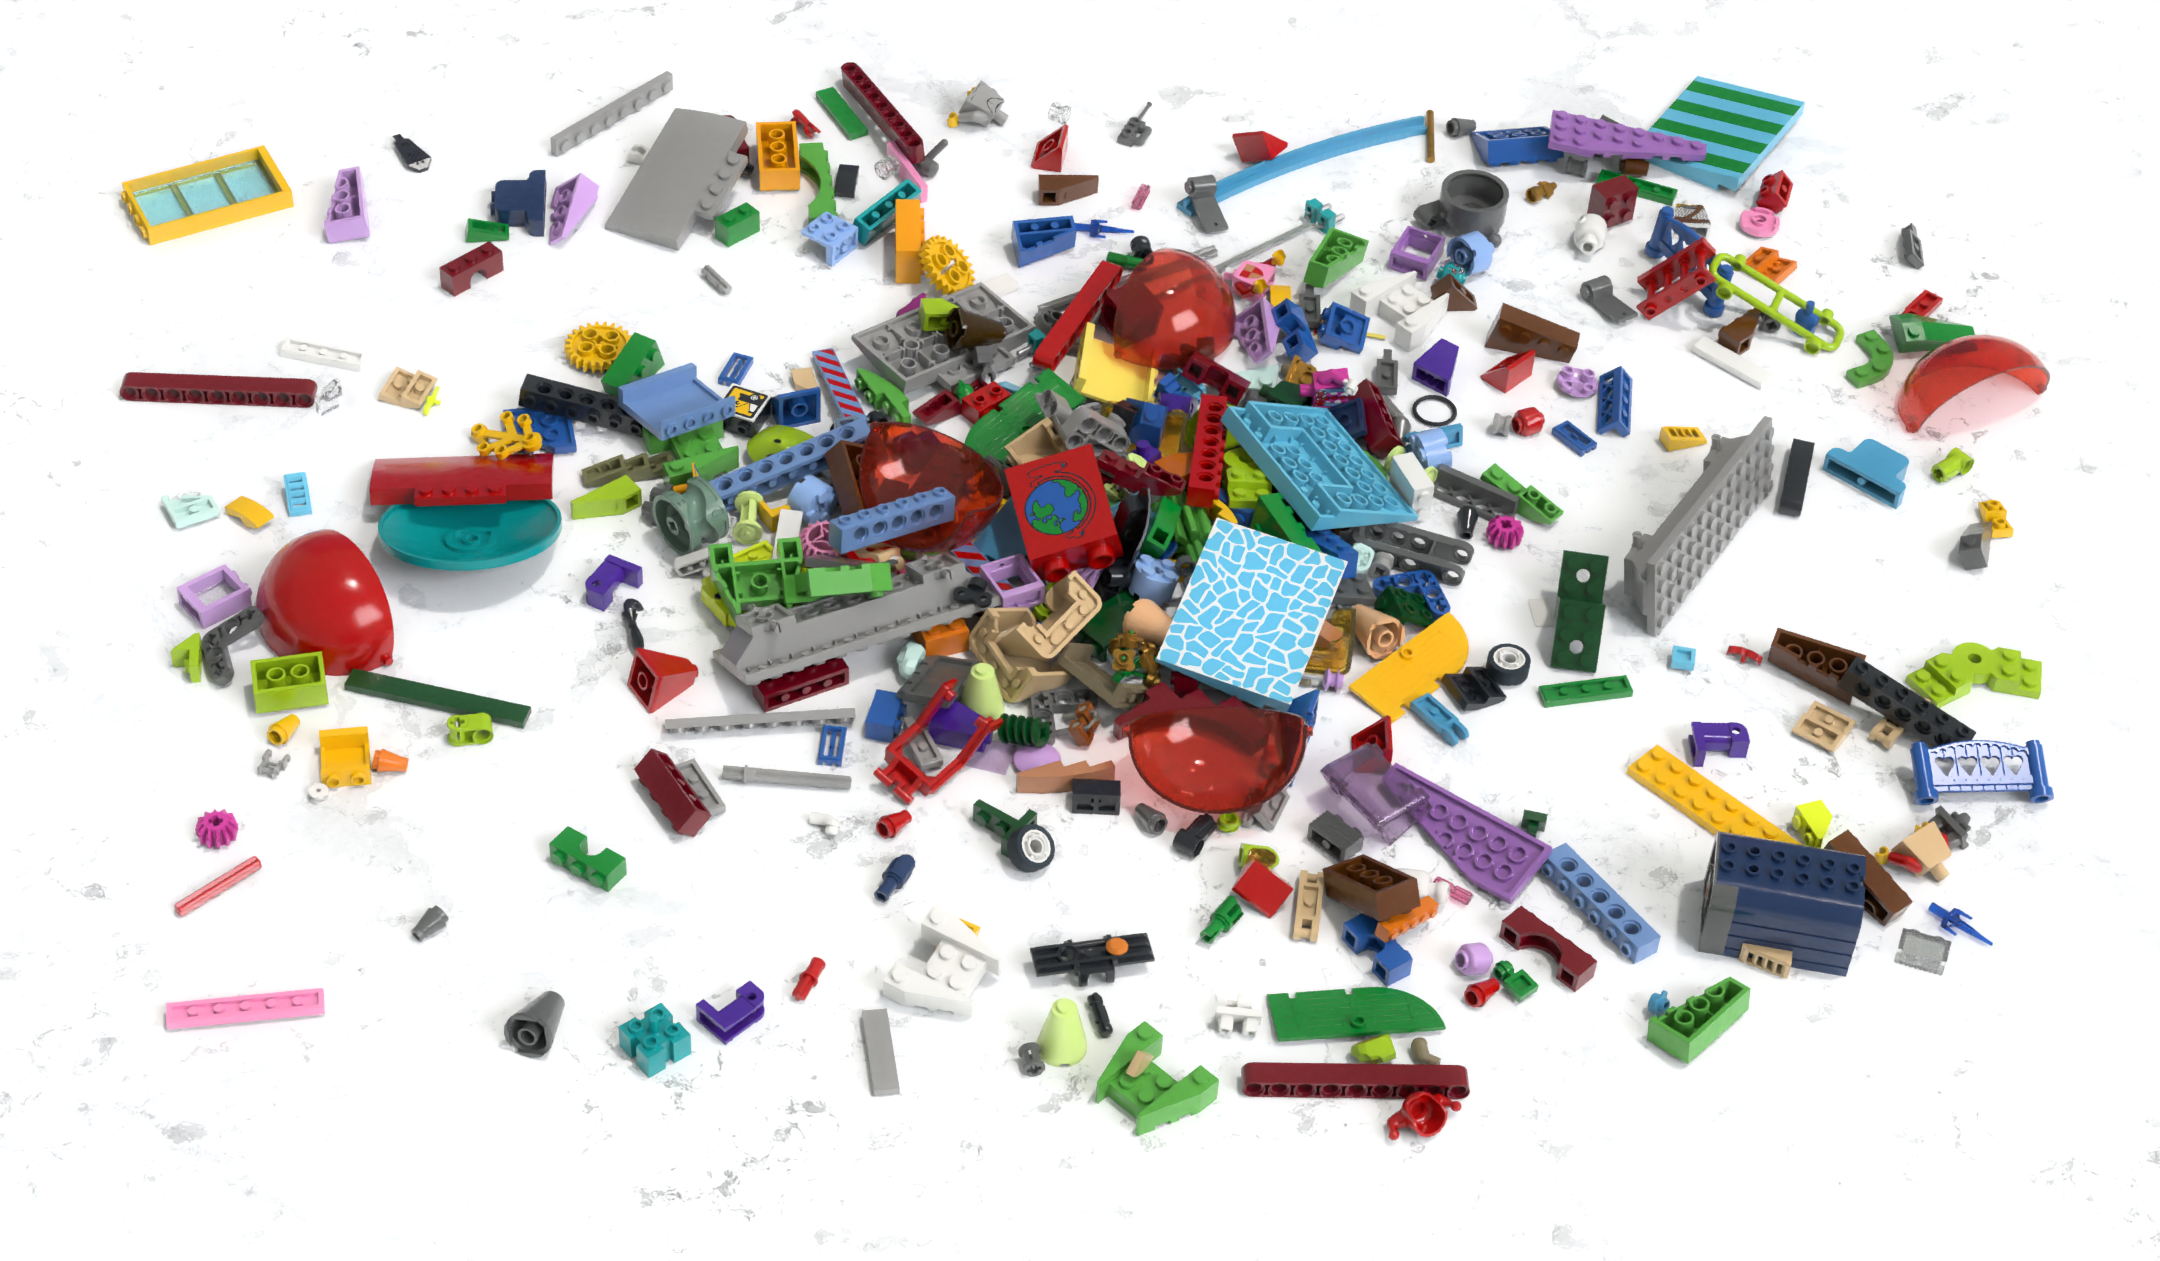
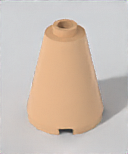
M1142 598L1132 604L1135 607L1131 612L1127 611L1125 614L1123 633L1125 630H1133L1138 633V637L1144 639L1145 643L1151 642L1156 647H1161L1173 619L1150 599Z
M1357 604L1348 611L1347 621L1368 655L1375 659H1385L1393 653L1397 646L1400 647L1405 637V628L1397 618L1362 604Z

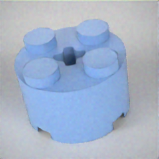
M1473 231L1451 239L1447 245L1446 254L1447 257L1450 256L1452 263L1463 267L1465 274L1470 276L1489 269L1495 249L1494 245L1479 231Z
M1433 428L1409 436L1412 448L1409 453L1413 452L1424 469L1433 466L1438 470L1441 464L1452 467L1451 450L1447 451L1445 445L1449 442L1441 428Z
M813 475L803 477L806 480L802 483L797 482L789 494L787 504L790 505L791 510L803 511L802 521L806 524L811 523L815 525L816 520L824 522L825 519L829 522L835 506L839 503L835 489Z
M1146 554L1141 555L1140 559L1136 561L1132 572V581L1128 586L1129 592L1134 595V592L1139 595V600L1142 598L1150 599L1158 606L1164 605L1165 601L1169 603L1179 579V573L1174 568L1175 563L1169 559L1160 560Z

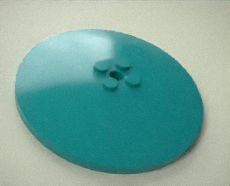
M550 499L506 501L504 504L416 507L415 504H398L390 506L382 514L378 522L380 544L389 554L412 565L449 571L483 570L521 562L549 548L558 539L562 531L561 512Z

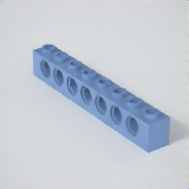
M862 417L708 482L720 496L726 511L735 508V497L743 491H755L763 497L801 481L807 475H815L829 469L825 453L840 440L874 446L875 449L876 445L873 434Z

